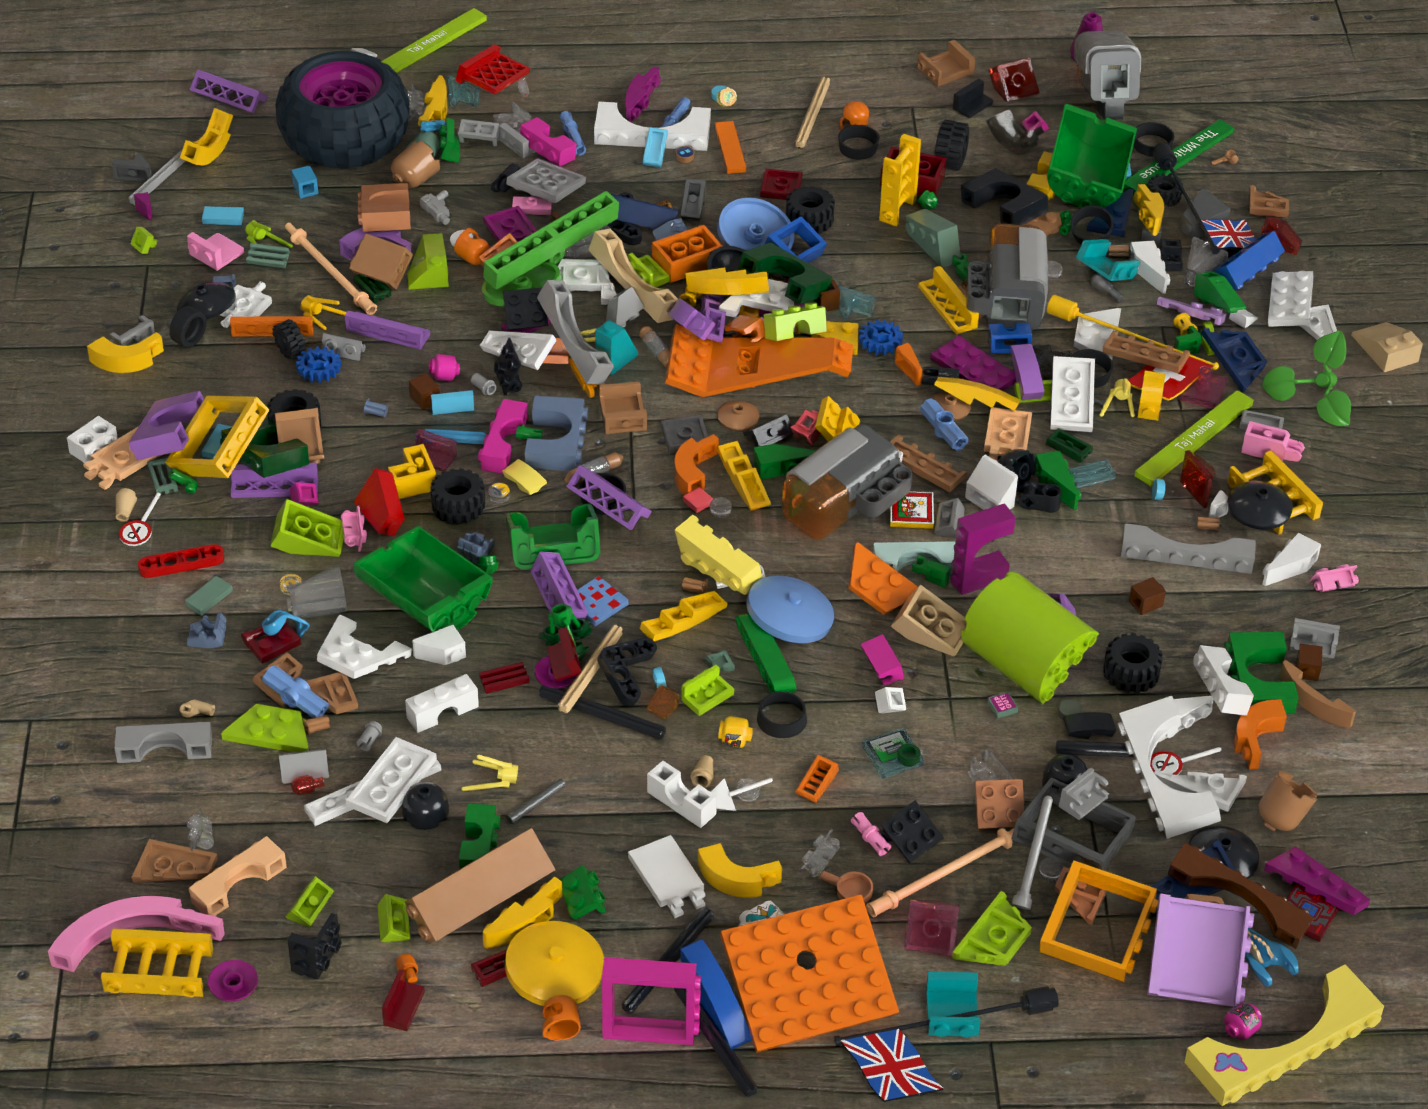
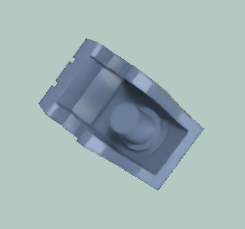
M674 219L656 228L652 233L657 241L688 229L682 219Z
M478 532L472 534L465 533L464 539L459 538L457 553L477 564L479 562L478 556L489 554L494 546V539L487 540L483 534Z
M221 612L217 613L216 621H211L205 615L201 621L190 624L187 646L199 648L223 646L227 628L226 618Z

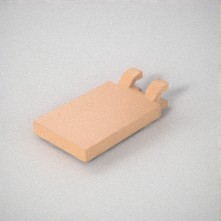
M991 408L984 452H990L989 457L997 461L998 455L1002 456L1006 451L1012 449L1027 450L1032 412Z
M136 427L90 455L91 461L83 464L89 470L84 473V477L92 480L98 474V477L103 479L99 483V487L106 490L113 484L114 479L121 481L146 466L147 462L154 461L162 455L141 460L136 459L129 447V441L138 429Z

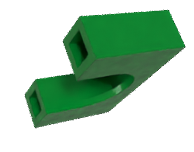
M1229 632L1228 642H1224V648L1232 659L1228 671L1232 672L1231 678L1248 685L1254 695L1250 707L1262 701L1281 699L1286 714H1295L1299 699L1295 681L1267 682L1257 679L1247 670L1248 667L1255 664L1283 663L1287 649L1283 632Z

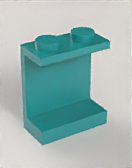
M1107 239L1083 240L1076 256L1078 260L1109 281L1130 280L1136 276L1140 261L1131 260L1114 263L1105 257L1111 245L1110 241Z
M928 971L926 984L927 1018L929 1020L928 1035L939 1037H979L981 1021L978 1015L972 1017H945L978 1010V973Z

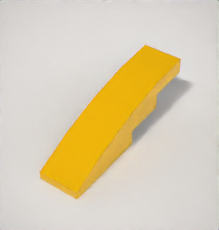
M725 268L685 273L688 292L715 295H748L769 292L767 271L746 274V269L726 272Z
M938 377L934 384L969 405L975 398L993 408L997 401L1015 411L1020 402V399L1002 390L964 379Z
M738 441L718 446L717 452L723 465L750 511L770 506L771 502L756 468H752L747 454H743Z
M715 591L683 598L680 600L679 606L661 610L659 618L641 622L639 629L648 638L658 641L690 629L725 609L728 603Z

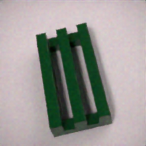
M360 274L353 277L354 283L368 294L369 299L374 304L378 302L377 299L384 300V296L391 297V290L384 283L369 278L371 280L369 281L366 276Z
M1059 428L1046 439V445L1061 451V453L1079 463L1093 451V446Z

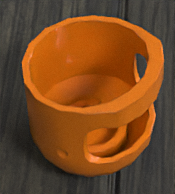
M860 101L847 103L843 109V117L839 122V130L841 131L845 128L843 123L847 120L850 121V125L868 126L870 114L868 107Z
M472 228L464 230L454 245L455 253L471 265H479V256L490 248L488 242L483 238H479L478 233Z
M556 995L545 1002L542 1009L543 1017L546 1019L542 1025L543 1037L555 1041L575 1037L581 1029L579 1010L575 1000L566 995Z

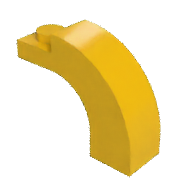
M214 108L204 135L194 142L185 140L180 158L201 166L215 160L222 153L230 139L231 134L228 133L233 115Z
M157 332L141 342L129 346L116 345L104 336L87 345L89 361L98 368L115 373H130L146 369L153 365L152 358L164 351L162 336Z
M721 843L698 849V866L703 877L710 885L725 894L742 898L762 896L763 887H771L781 883L782 866L779 861L755 867H743L734 864L728 859Z

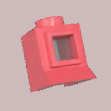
M805 410L796 424L790 428L796 438L799 439L802 435L806 438L808 444L813 446L821 435L815 428L819 412Z

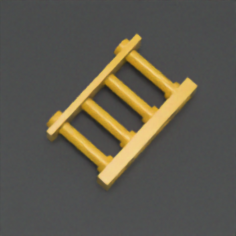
M903 134L900 137V148L897 158L895 160L887 157L884 158L879 221L897 226L901 205L904 202L911 205L916 202L921 139Z
M1272 451L1264 453L1262 466L1243 474L1235 466L1230 467L1227 483L1231 488L1249 482L1248 480L1260 475L1267 474L1272 479L1268 483L1280 487L1298 505L1292 509L1290 518L1302 513L1307 514L1312 520L1320 518L1323 502ZM1284 524L1273 530L1278 535L1282 534Z
M112 928L111 941L113 951L117 952L113 972L101 973L103 990L105 992L186 997L204 996L202 978H197L201 957H212L213 943L211 934ZM128 952L142 953L137 974H123ZM152 954H167L162 976L148 975ZM177 955L191 956L187 977L172 976Z

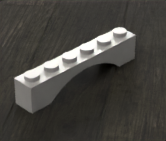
M547 280L537 296L538 301L586 384H604L614 368L606 352L598 351L591 347L581 335L574 317L572 294L565 282Z
M1125 524L1121 557L1252 574L1256 540L1231 538L1215 544H1187L1165 538L1147 526Z

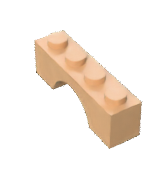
M266 836L189 887L191 903L202 914L216 916L229 907L227 894L236 882L246 878H261L268 881L286 869L285 853Z

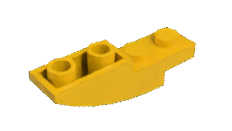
M442 75L438 76L436 81L432 83L430 91L425 94L424 102L427 106L424 114L419 117L418 126L420 128L422 121H445L448 109L447 87Z
M1138 184L1133 199L1140 209L1139 219L1151 235L1156 236L1159 233L1164 213L1163 199L1159 193H1151L1145 184Z
M553 877L548 883H544L532 898H528L523 906L514 902L509 908H505L493 923L487 924L484 928L483 947L491 949L509 944L514 936L527 926L549 921L553 918L554 904L562 897V881Z

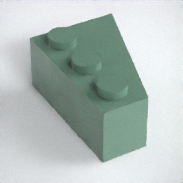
M927 209L906 215V231L939 266L943 268L951 265L954 255L961 259L956 224Z

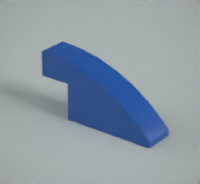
M701 939L681 948V962L696 964V976H701L700 1003L732 1050L752 1041L748 1025L730 984L704 940Z

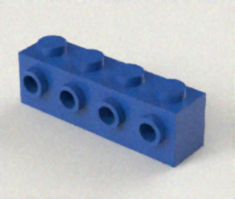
M1275 231L1260 235L1213 271L1223 275L1232 288L1238 290L1244 286V281L1247 282L1255 278L1256 272L1264 271L1268 268L1267 264H1272L1279 260V255L1285 252Z

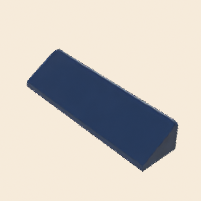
M611 194L619 202L618 219L616 220L656 229L668 221L677 219L679 211L677 209Z

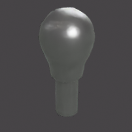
M1097 273L1091 277L1090 283L1093 289L1109 294L1117 302L1123 299V295L1116 291L1104 276Z

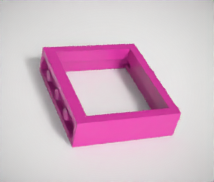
M604 957L602 971L603 1039L693 1045L694 1035H699L701 976H696V964ZM615 984L686 988V1021L615 1016Z

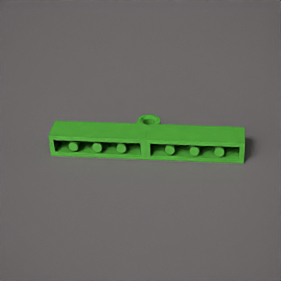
M607 191L603 192L484 262L483 278L497 290L545 261L556 265L563 259L565 249L618 219L619 202Z

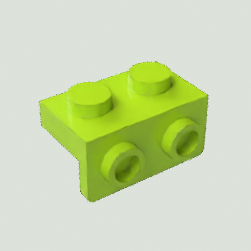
M633 253L628 254V260L633 269L646 283L653 287H659L670 282V276L648 254L637 258Z
M717 665L705 669L701 674L687 680L682 685L681 701L698 716L734 695V688L719 676L720 667Z

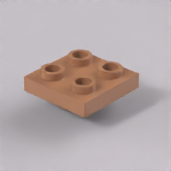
M1023 779L975 781L977 829L1015 827L1016 821L1024 812Z

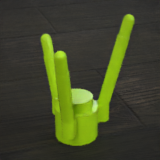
M252 220L246 226L247 240L251 243L257 244L255 240H262L266 235L289 248H293L292 244L268 232L271 231V228Z

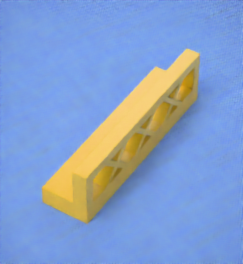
M941 266L934 267L933 278L919 282V289L956 335L976 329L978 327L979 313L971 312L967 309L965 295ZM934 285L937 290H930L927 287ZM936 298L946 299V303L937 301ZM946 309L953 310L956 314L947 313ZM955 322H963L966 325L958 327Z

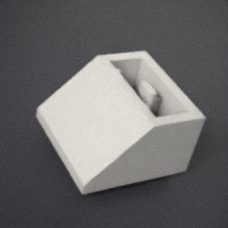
M985 454L967 481L965 498L983 510L1004 503L1009 509H1012L1015 504L1018 475Z

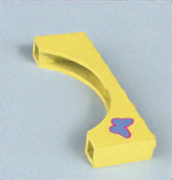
M1345 964L1326 974L1322 987L1325 1002L1324 1014L1314 1028L1301 1038L1274 1048L1245 1049L1225 1045L1207 1037L1187 1048L1184 1063L1218 1103L1224 1106L1229 1102L1234 1103L1238 1101L1242 1095L1249 1091L1254 1092L1258 1090L1264 1083L1270 1080H1277L1284 1072L1290 1069H1297L1308 1059L1317 1058L1323 1051L1329 1048H1336L1343 1040L1349 1037H1356L1367 1027L1372 1028L1381 1021L1384 1005Z

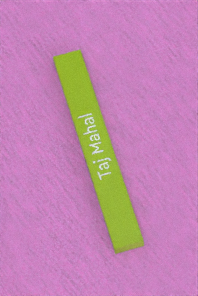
M473 8L381 62L389 65L397 73L487 21V16Z
M1238 390L1139 467L1135 471L1134 476L1152 486L1155 478L1161 479L1239 417L1243 410L1249 409L1253 405L1254 400Z

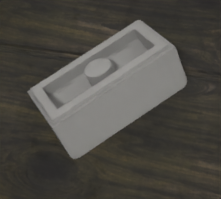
M959 498L939 503L935 535L956 538L955 530L957 529L958 518L964 517L965 508Z

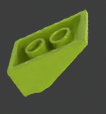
M286 499L277 513L270 546L289 554L339 557L344 540L342 521Z

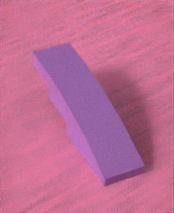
M703 294L701 313L716 324L707 336V339L721 343L726 312L720 311L719 306L723 303L724 296Z

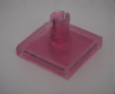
M1202 366L1200 367L1198 378L1183 393L1178 395L1177 400L1214 409L1220 404L1228 378L1214 375L1210 367Z

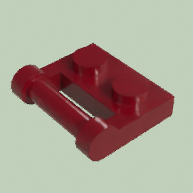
M286 621L277 634L266 636L258 641L254 639L266 634L262 626L250 632L247 630L241 633L243 642L262 664L301 645V638Z

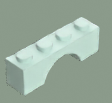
M955 541L874 543L873 554L898 572L907 565L917 564V557L923 556L928 562L933 560L950 567L949 576H951Z

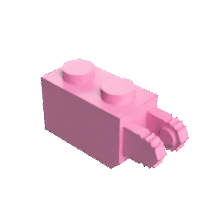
M1249 421L1241 453L1264 458V453L1272 451L1282 462L1283 460L1299 462L1305 447L1302 442L1289 439L1290 434L1287 430Z

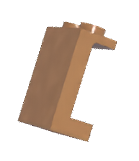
M956 40L948 42V51L929 58L924 53H919L917 68L939 87L974 74L976 58Z
M366 233L359 243V249L352 258L349 269L355 275L360 274L397 290L413 254L406 247Z
M640 382L599 386V402L605 434L647 430V412L643 407Z
M318 408L275 413L278 443L298 438L308 445L309 463L321 464L320 459L325 458Z

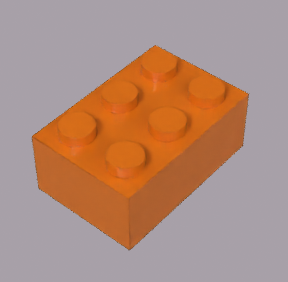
M701 225L652 242V259L670 276V283L686 278L685 273L707 270L706 264L710 254L715 249L723 246L705 225Z

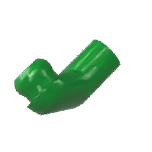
M1067 210L1060 213L1062 226L1059 231L1062 235H1067L1071 231L1070 221L1072 216H1070L1071 214Z
M175 468L170 471L168 477L185 486L187 493L194 494L196 492L198 482Z

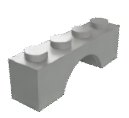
M210 722L116 727L115 753L117 763L141 762L147 753L159 747L177 748L184 752L188 759L212 758Z

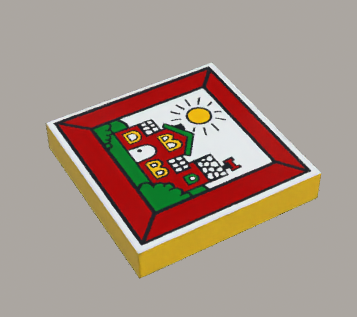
M909 492L890 507V527L933 529V492Z

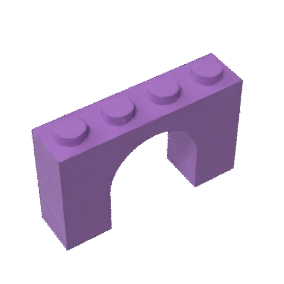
M200 391L154 402L129 441L130 450L134 453L137 460L184 449L189 438L182 423L190 422L204 401Z

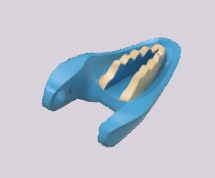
M1248 928L1247 938H1251L1250 952L1245 953V958L1252 972L1264 986L1269 987L1272 985V977L1264 969L1270 965H1281L1291 975L1298 974V961L1293 952L1282 944L1273 942L1253 929Z

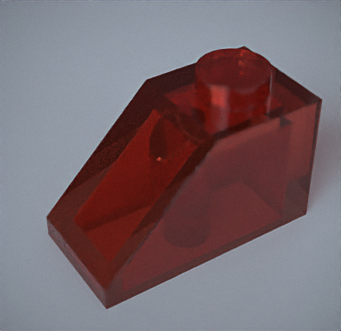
M1267 216L1262 226L1261 235L1275 231L1285 252L1297 255L1302 243L1299 236L1287 221Z

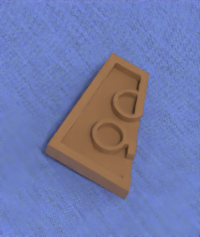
M149 839L131 877L132 882L203 879L213 872L218 861V855L212 852Z

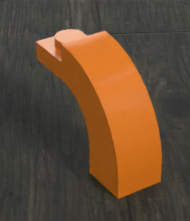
M714 434L699 442L690 438L677 450L674 463V478L677 488L683 495L699 487L705 490V474L697 468V465L718 454L719 438Z
M1281 699L1256 703L1249 708L1247 715H1241L1234 738L1235 753L1242 752V758L1247 761L1249 770L1259 768L1262 753L1257 737L1264 733L1284 731L1287 715Z

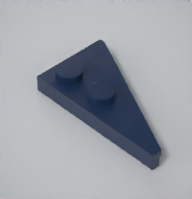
M1128 189L1118 200L1106 208L1113 218L1111 235L1124 237L1133 189ZM1095 217L1088 223L1087 231L1107 234L1109 226L1103 219Z

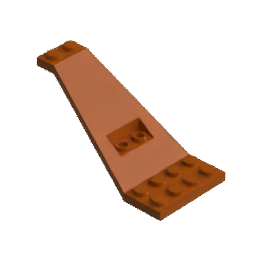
M676 324L672 333L665 384L703 398L824 371H831L848 378L851 373L853 345L837 338H790L780 341L762 338L757 342H750L751 338H723L720 343L707 338L702 340L686 327Z

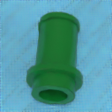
M524 424L518 426L516 431V438H519V441H522V439L527 440V438L542 439L543 430L528 428Z

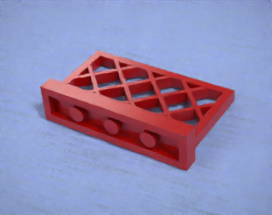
M494 44L460 64L455 81L460 84L469 81L495 95L529 74L531 68L499 53L501 47Z

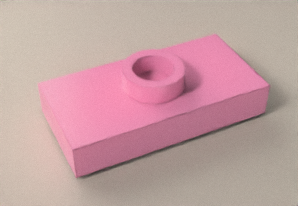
M513 196L512 207L519 206L525 214L551 215L552 203L547 202L545 199L534 196Z

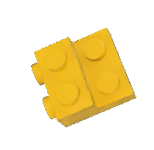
M827 396L821 401L815 428L829 442L847 428H855L859 425L860 419L849 407L840 409L839 405Z

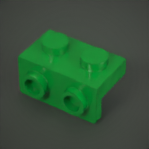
M446 118L445 124H441L439 129L441 159L459 163V137L454 136V120Z
M581 865L559 879L562 881V892L570 917L575 921L594 909H597L602 914L606 912L604 905L606 898L598 887L600 880L594 871H589Z

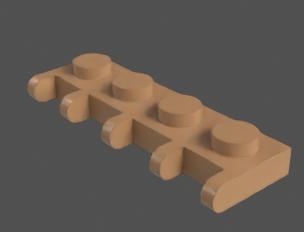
M1113 331L1103 345V353L1175 373L1180 372L1190 355L1188 350H1185L1183 353L1172 351L1173 346L1170 345L1166 349L1154 346V341L1151 340L1147 344L1135 341V336L1132 335L1128 338L1120 337L1117 331Z
M897 435L890 441L899 451L903 452L902 463L949 493L968 475L964 470L958 473L951 469L952 464L949 462L942 464L934 459L935 454L931 452L926 455L918 451L917 444L913 443L909 446L902 442L903 436Z

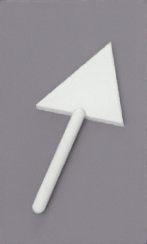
M724 778L711 791V793L717 796L716 809L736 811L731 796L771 783L773 779L768 778L729 792Z

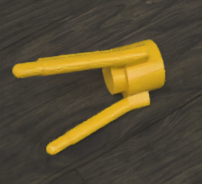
M308 295L301 302V310L304 312L303 316H312L313 322L323 330L327 329L326 326L313 315L319 314L322 309L344 316L347 313L321 304L339 305L340 302L336 300L316 298Z

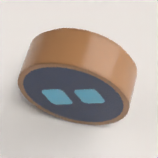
M681 146L676 149L677 161L689 163L694 160L695 152L693 148Z

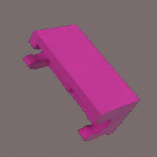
M883 634L860 644L879 679L885 678L881 680L883 685L904 679L902 666Z

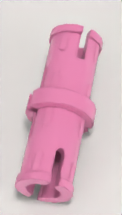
M863 812L855 814L854 816L858 820L852 817L851 823L860 831L862 839L865 842H869L879 856L885 855L887 851L884 848L889 851L891 845L882 837L880 829L872 825Z

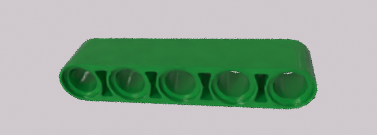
M749 612L737 615L736 624L739 633L770 694L774 692H796V682L773 636L761 629L753 621Z

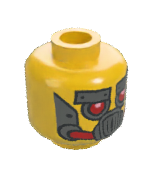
M728 716L725 721L721 720L718 739H722V743L725 746L743 748L746 741L751 742L753 728L749 727V722L745 718Z

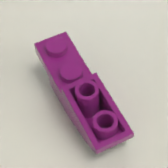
M653 66L644 76L637 74L631 81L625 97V119L632 123L648 107V97L659 86L661 81L659 68Z

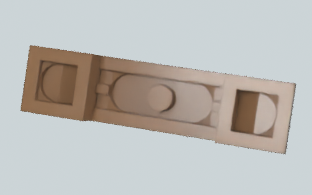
M1287 660L1283 661L1280 680L1281 682L1295 681L1299 705L1329 723L1345 728L1352 727L1356 710L1339 698L1334 702L1328 700L1302 680L1303 672Z

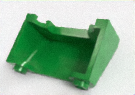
M591 503L575 506L571 511V522L528 527L527 517L523 513H505L514 564L520 569H532L539 552L559 553L565 565L591 562L600 555L598 518Z

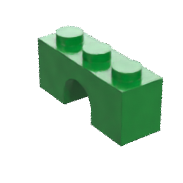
M467 803L466 837L477 839L473 841L462 840L459 856L460 869L492 851L493 848H497L498 833H495V829H500L501 816L496 815V805Z

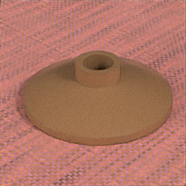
M946 391L932 397L945 411H949L954 415V421L961 420L970 413L971 404H967Z
M732 401L724 404L719 409L718 420L727 429L744 431L753 428L758 423L759 411L748 402Z

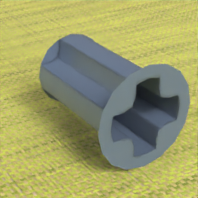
M234 274L233 276L213 277V282L226 283L233 288L236 286Z
M368 398L365 403L364 414L370 413L386 417L388 406L369 401Z

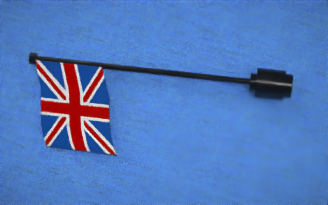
M1165 143L1155 146L1153 156L1162 170L1170 169L1211 245L1213 254H1218L1220 250L1225 249L1241 250L1256 239L1245 220H1201L1173 169L1177 163V158L1171 147Z
M1044 986L1024 990L1023 996H1020V1002L945 1017H972L1017 1007L1027 1011L1028 1015L1053 1011V1008L1058 1007V995L1054 987ZM929 1020L845 1037L834 1036L835 1045L839 1046L842 1044L857 1062L871 1089L883 1102L944 1090L929 1073L916 1048L901 1032V1030L929 1025Z

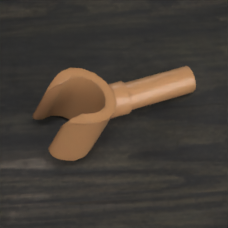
M1229 149L1226 151L1225 156L1211 161V164L1213 166L1225 161L1235 164L1239 159L1234 150Z

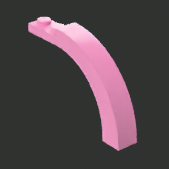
M140 896L117 900L88 912L69 925L48 950L49 959L52 967L74 972L81 960L95 946L111 937L112 928L164 927L189 933L211 934L212 939L221 941L225 934L223 920L215 915H206L195 912L192 909H183L181 899L171 897Z

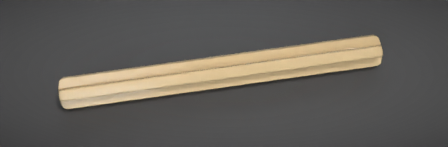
M821 77L795 140L797 148H804L830 85L828 77Z
M613 625L581 670L582 673L578 674L558 703V710L560 712L568 713L600 668L597 657L602 649L615 645L622 636L623 628L621 626Z

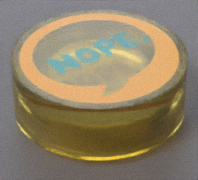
M724 88L718 92L717 100L721 106L729 107L735 104L737 95L733 89Z

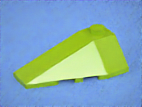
M442 233L422 235L407 273L409 290L449 287L447 259Z

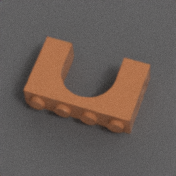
M408 183L361 185V192H358L359 225H363V232L411 229Z

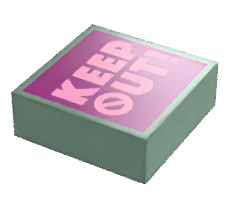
M1009 692L988 697L987 703L997 719L1018 713V706Z

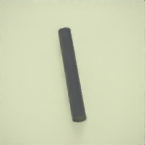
M559 779L506 816L508 822L513 824L564 788L566 786L565 782Z

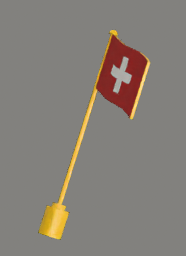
M1055 294L1049 300L1047 313L1069 322L1079 316L1126 335L1135 336L1139 340L1145 342L1151 340L1079 312L1077 303ZM1154 341L1155 346L1166 349L1167 345ZM1173 348V350H1172V351H1176V352L1183 353V351L1177 350V349H1175V348ZM1190 354L1179 373L1146 365L1128 381L1131 387L1142 390L1145 371L1165 373L1162 398L1169 401L1183 393L1197 378L1211 369L1217 370L1219 364L1217 362L1214 364Z

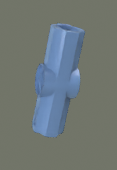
M932 398L925 400L920 406V411L933 425L934 434L939 438H944L952 449L956 451L963 449L968 444V437L954 422V415L949 411H945L936 400Z
M276 665L271 666L262 678V682L280 694L281 699L286 705L292 708L297 706L312 718L323 716L329 707V703L311 691L310 686L305 680L299 677L294 679Z

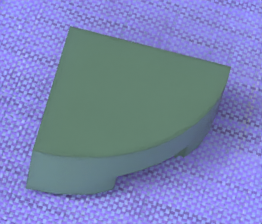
M726 650L705 656V663L710 668L717 665L720 667V672H731L735 669V665Z

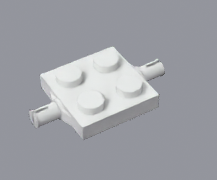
M260 281L254 288L236 285L234 287L236 299L229 309L220 314V316L226 317L221 321V325L228 328L230 317L260 316L272 304V298L261 293L266 288L265 283Z

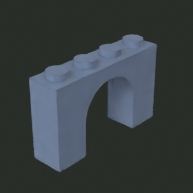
M535 396L532 408L533 425L559 427L566 430L568 434L554 440L527 438L525 463L533 469L570 471L576 468L577 463H581L582 451L579 449H583L584 436H581L586 433V422L584 420H588V408L585 407V399Z

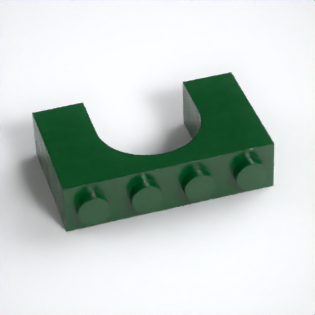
M771 242L744 251L738 270L746 269V274L767 271V274L776 273L790 277L785 297L799 305L820 298L821 292L829 291L833 279L827 273Z
M264 418L239 461L263 478L309 465L308 445L298 438L278 444L276 424ZM232 427L221 430L222 438L220 439V445H222Z

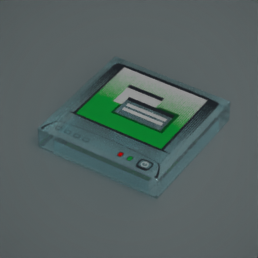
M905 728L862 741L863 749L882 779L924 765L922 755H920L919 763L915 766L907 767L898 762V748L903 744L915 745Z

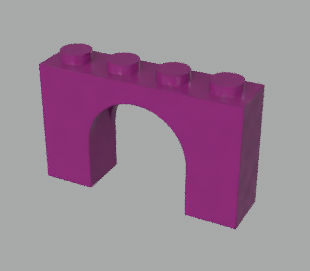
M1005 503L958 518L957 529L955 530L954 560H952L953 570L950 580L952 586L957 588L961 595L985 588L996 578L1002 580L1005 578L1006 573H1009L1010 564L999 550L974 558L979 549L988 542L1014 533L1016 517Z

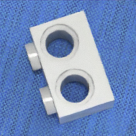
M97 416L67 437L69 453L85 463L91 461L90 455L117 440L118 437L116 427L100 416Z

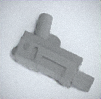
M446 190L441 191L436 196L430 193L420 198L421 208L432 215L437 223L442 222L444 225H447L450 222L448 218L450 216L449 209L445 207L444 201L449 195Z

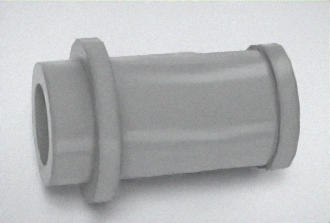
M475 373L472 376L471 384L482 390L484 395L494 394L496 385L493 380L486 379L480 373Z
M376 721L367 723L365 731L356 742L357 746L363 743L360 749L364 751L370 750L375 739L381 736L382 726Z

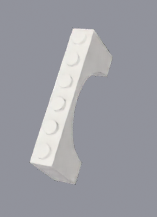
M598 102L594 127V144L646 146L649 127H642L627 121L619 113L617 103ZM692 107L690 114L681 122L658 128L668 130L665 148L677 149L681 146H688L694 150L707 151L711 108Z
M1169 696L1119 713L1121 722L1117 723L1121 736L1126 735L1128 741L1125 742L1128 754L1134 755L1135 760L1132 763L1136 774L1141 773L1143 779H1140V784L1143 792H1148L1150 798L1147 800L1151 812L1156 811L1158 817L1155 818L1159 832L1164 831L1168 839L1220 822V811L1211 790L1200 793L1175 790L1160 781L1150 767L1151 756L1157 743L1167 733L1182 726L1180 713L1173 697Z

